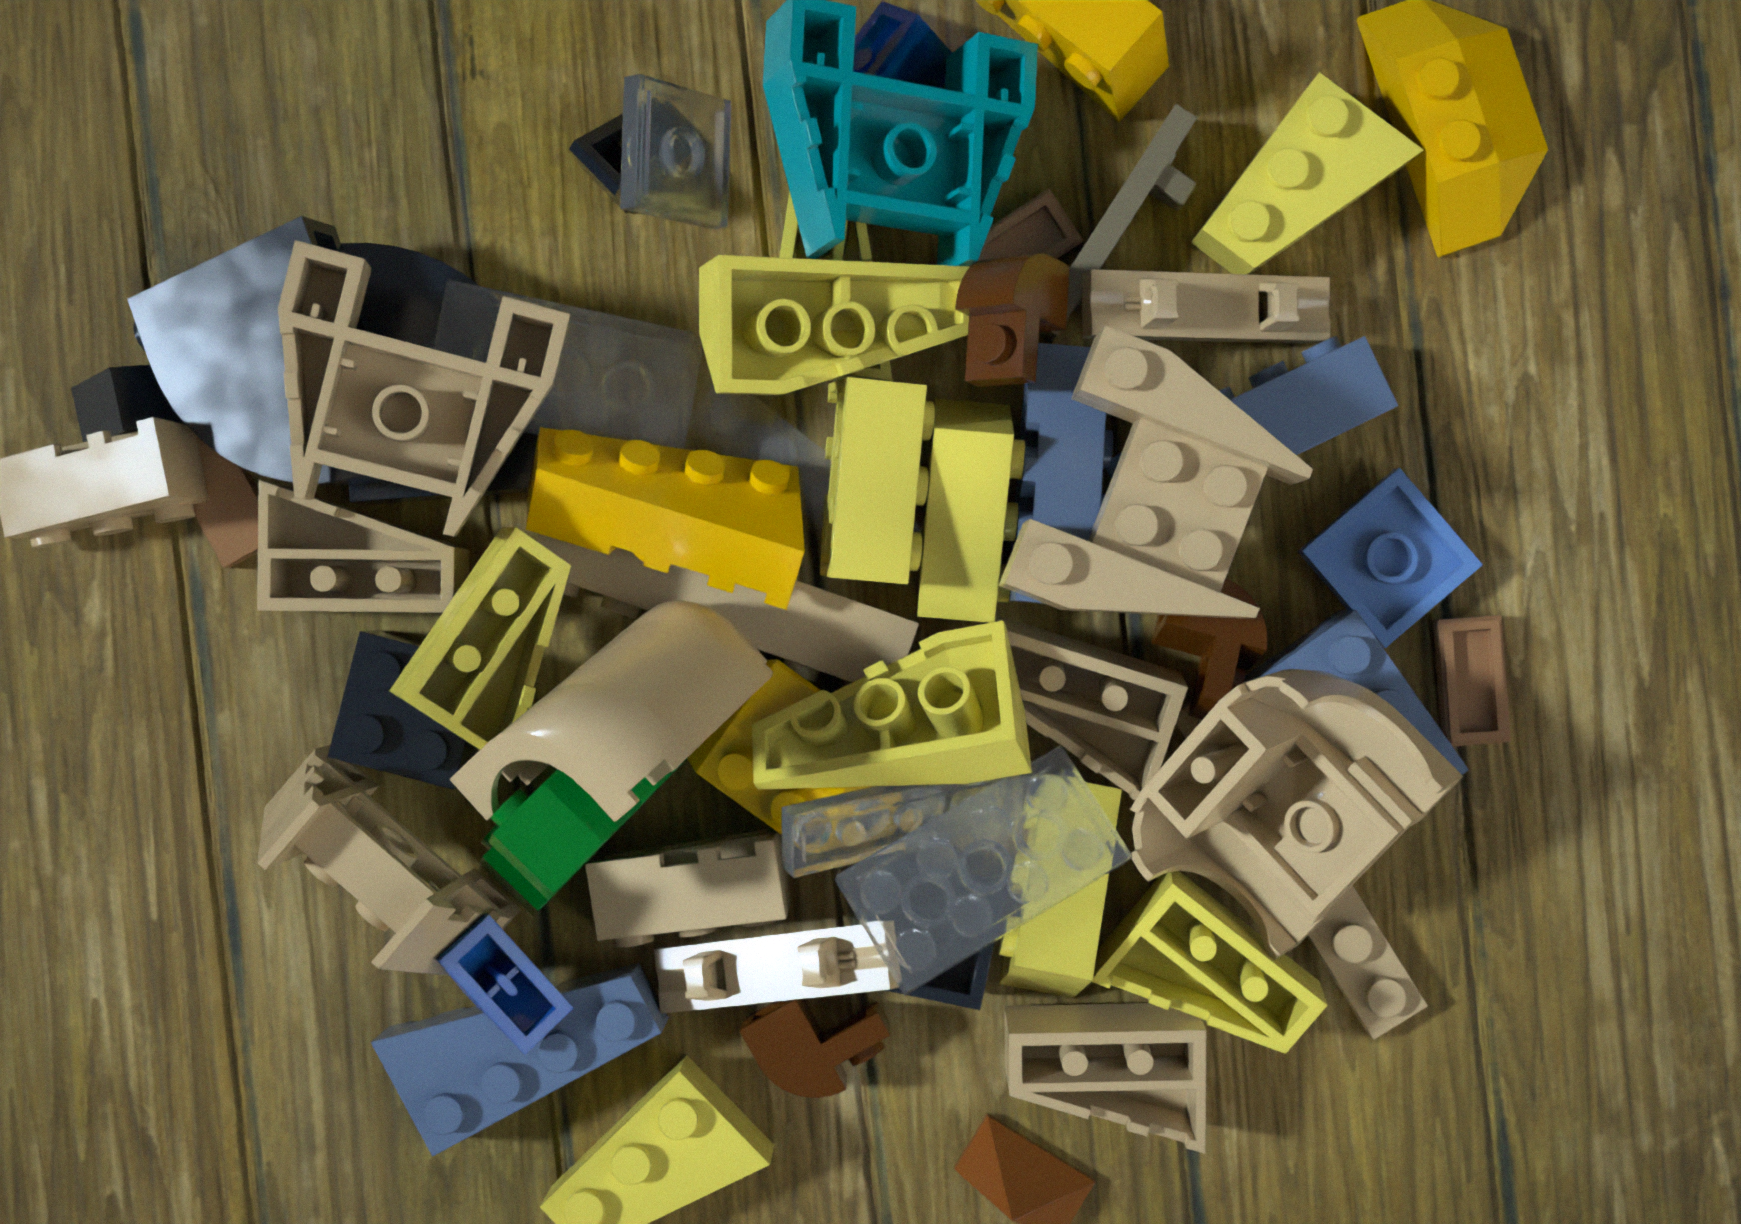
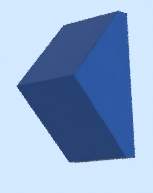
M485 913L436 959L464 994L524 1055L574 1009L488 913Z

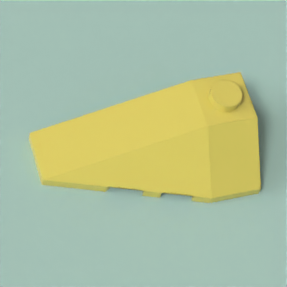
M717 255L699 267V334L716 394L784 395L968 336L969 316L955 310L960 283L970 267Z
M1004 621L938 632L918 642L921 649L887 666L882 660L863 669L866 676L832 693L821 690L752 724L754 785L757 789L969 784L1032 773L1026 715Z

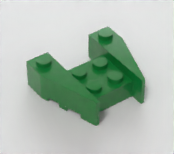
M687 758L655 785H652L646 777L638 782L631 791L640 801L616 822L608 816L580 785L564 772L557 769L530 797L520 788L492 815L490 819L497 825L481 841L488 851L482 856L479 864L534 917Z

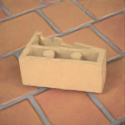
M151 417L136 421L137 432L111 437L110 431H100L86 435L87 442L61 447V444H52L0 458V517L4 537L30 539L32 548H46L72 542L70 532L92 527L94 536H101L134 529L132 519L154 514L156 523L173 522L195 517L193 504L209 501L197 443L198 436L186 424Z
M259 480L257 611L443 613L469 575V549L315 496L314 500L296 498L292 488Z
M999 616L998 621H1004L1007 628L1024 705L1026 723L1046 738L1049 736L1077 756L1081 763L1095 773L1099 772L1129 793L1133 800H1136L1141 790L1162 766L1188 689L1182 673Z
M773 828L594 856L585 864L597 941L615 939L616 947L620 948L654 941L653 934L679 932V937H692L714 932L717 930V927L742 924L743 927H753L774 923L787 918L792 901L781 834Z
M1150 1003L1004 1006L1005 1070L1009 1096L1086 1119L1092 1115L1126 1125L1129 1132L1146 1137L1148 1132L1183 1142L1187 1149L1206 1154V1028L1201 1018L1171 1007L1166 1010Z

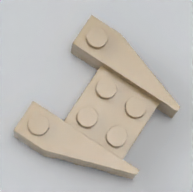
M295 240L278 306L285 372H283L285 397L288 402L294 497L314 500L322 465L452 497L443 534L453 537L457 536L552 389L571 314L503 296L486 363L357 329L371 273V267L364 258Z
M1105 325L1094 338L1071 399L1131 422L1133 425L1089 539L1086 541L1038 521L1027 520L1022 524L999 586L1060 610L1235 619L1256 618L1260 608L1220 593L1265 475L1293 485L1310 479L1313 469L1172 351Z
M330 745L314 749L264 807L257 864L264 870H267L299 855H307L308 857L304 860V864L314 876L332 887H336L339 883L359 901L355 907L367 922L381 931H387L391 928L396 933L372 960V964L378 969L449 976L436 960L448 947L485 913H488L504 930L521 908L475 868L461 876L370 796L379 785L358 766L327 757Z

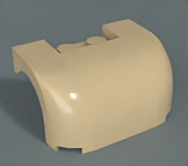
M683 600L668 601L656 605L642 614L505 730L490 740L449 780L487 821L499 809L497 788L501 773L509 782L516 776H519L528 785L551 765L571 777L616 822L640 801L631 791L638 782L646 777L652 785H655L670 771L675 770L772 677L773 671L765 664L767 660L746 636L716 611L698 603Z
M1304 669L1281 670L1242 683L1220 699L1145 785L1130 810L1135 812L1132 826L1135 851L1129 853L1138 871L1147 881L1169 872L1188 871L1202 875L1221 886L1252 917L1262 936L1265 950L1275 960L1298 946L1337 906L1335 902L1410 826L1419 822L1463 776L1402 714L1369 689L1325 671Z

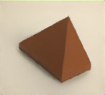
M988 1113L954 1166L956 1172L1010 1220L1020 1224H1070L1095 1184L1094 1178Z

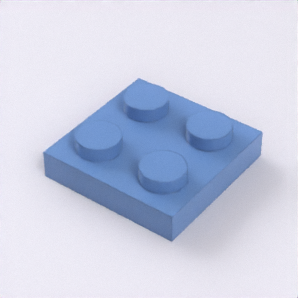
M1400 468L1389 472L1297 551L1347 610H1357L1383 648L1389 646L1483 565Z

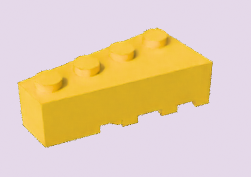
M975 0L989 13L998 15L1027 42L1038 44L1037 51L1117 122H1120L1169 67L1163 11L1148 0Z
M544 427L539 429L528 486L525 530L609 555L618 547L633 552L636 557L644 561L643 566L668 573L671 564L708 575L707 586L733 593L735 585L738 584L767 593L764 601L765 604L787 610L805 553L797 466L784 465L773 460L758 461L719 455L708 450L693 451L654 445L643 440L628 441L589 435L578 430H557Z

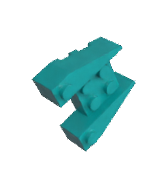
M786 0L766 21L763 88L806 257L817 259L845 240L846 220L938 235L937 265L970 266L977 262L994 219L990 215L1002 183L1009 179L1016 160L1013 157V153L1022 130L1028 127L1035 109L1038 44L978 32L946 57L945 89L853 72L857 6L828 0Z

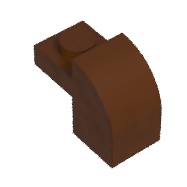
M1041 253L981 260L974 263L966 271L958 289L955 310L969 316L965 370L966 382L977 387L1036 383L1039 332L1066 330L1070 266L1050 255Z
M1225 578L1220 593L1258 607L1253 598L1243 588ZM1260 609L1256 618L1244 619L1157 615L1152 644L1200 657L1188 716L1204 719L1220 699L1236 686L1244 683L1245 669L1250 670L1266 652L1267 628Z
M805 999L772 1002L743 1018L739 1031L757 1064L775 1085L797 1096L823 1098L846 1090L847 1074L841 1065L842 1062L849 1060L852 1066H856L873 1058L885 1048L882 1040L890 1036V1022L877 1001L827 1030L822 1031Z

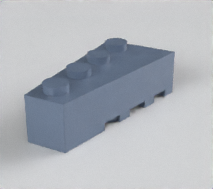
M1337 335L1301 352L1306 364L1291 371H1288L1284 361L1274 364L1248 377L1253 389L1237 397L1234 396L1230 386L1219 390L1296 455L1398 406L1365 336L1344 346L1341 345ZM1121 453L1111 458L1110 467L1106 468L1111 479Z
M1038 343L1036 383H1024L1019 440H1025L1022 478L1016 479L1014 503H1018L1015 542L1022 524L1029 519L1088 541L1106 495L1102 493L1103 468L1110 467L1113 450V430H1105L1106 413L1071 399L1091 347ZM1011 541L1010 545V555L1015 545V542ZM1010 590L1009 601L1044 604Z
M640 963L565 981L554 986L574 1009L526 1055L477 1006L463 1007L412 1023L409 1021L389 1026L372 1040L373 1048L432 1157L662 1033L669 1017L667 1013L660 1014L659 998Z

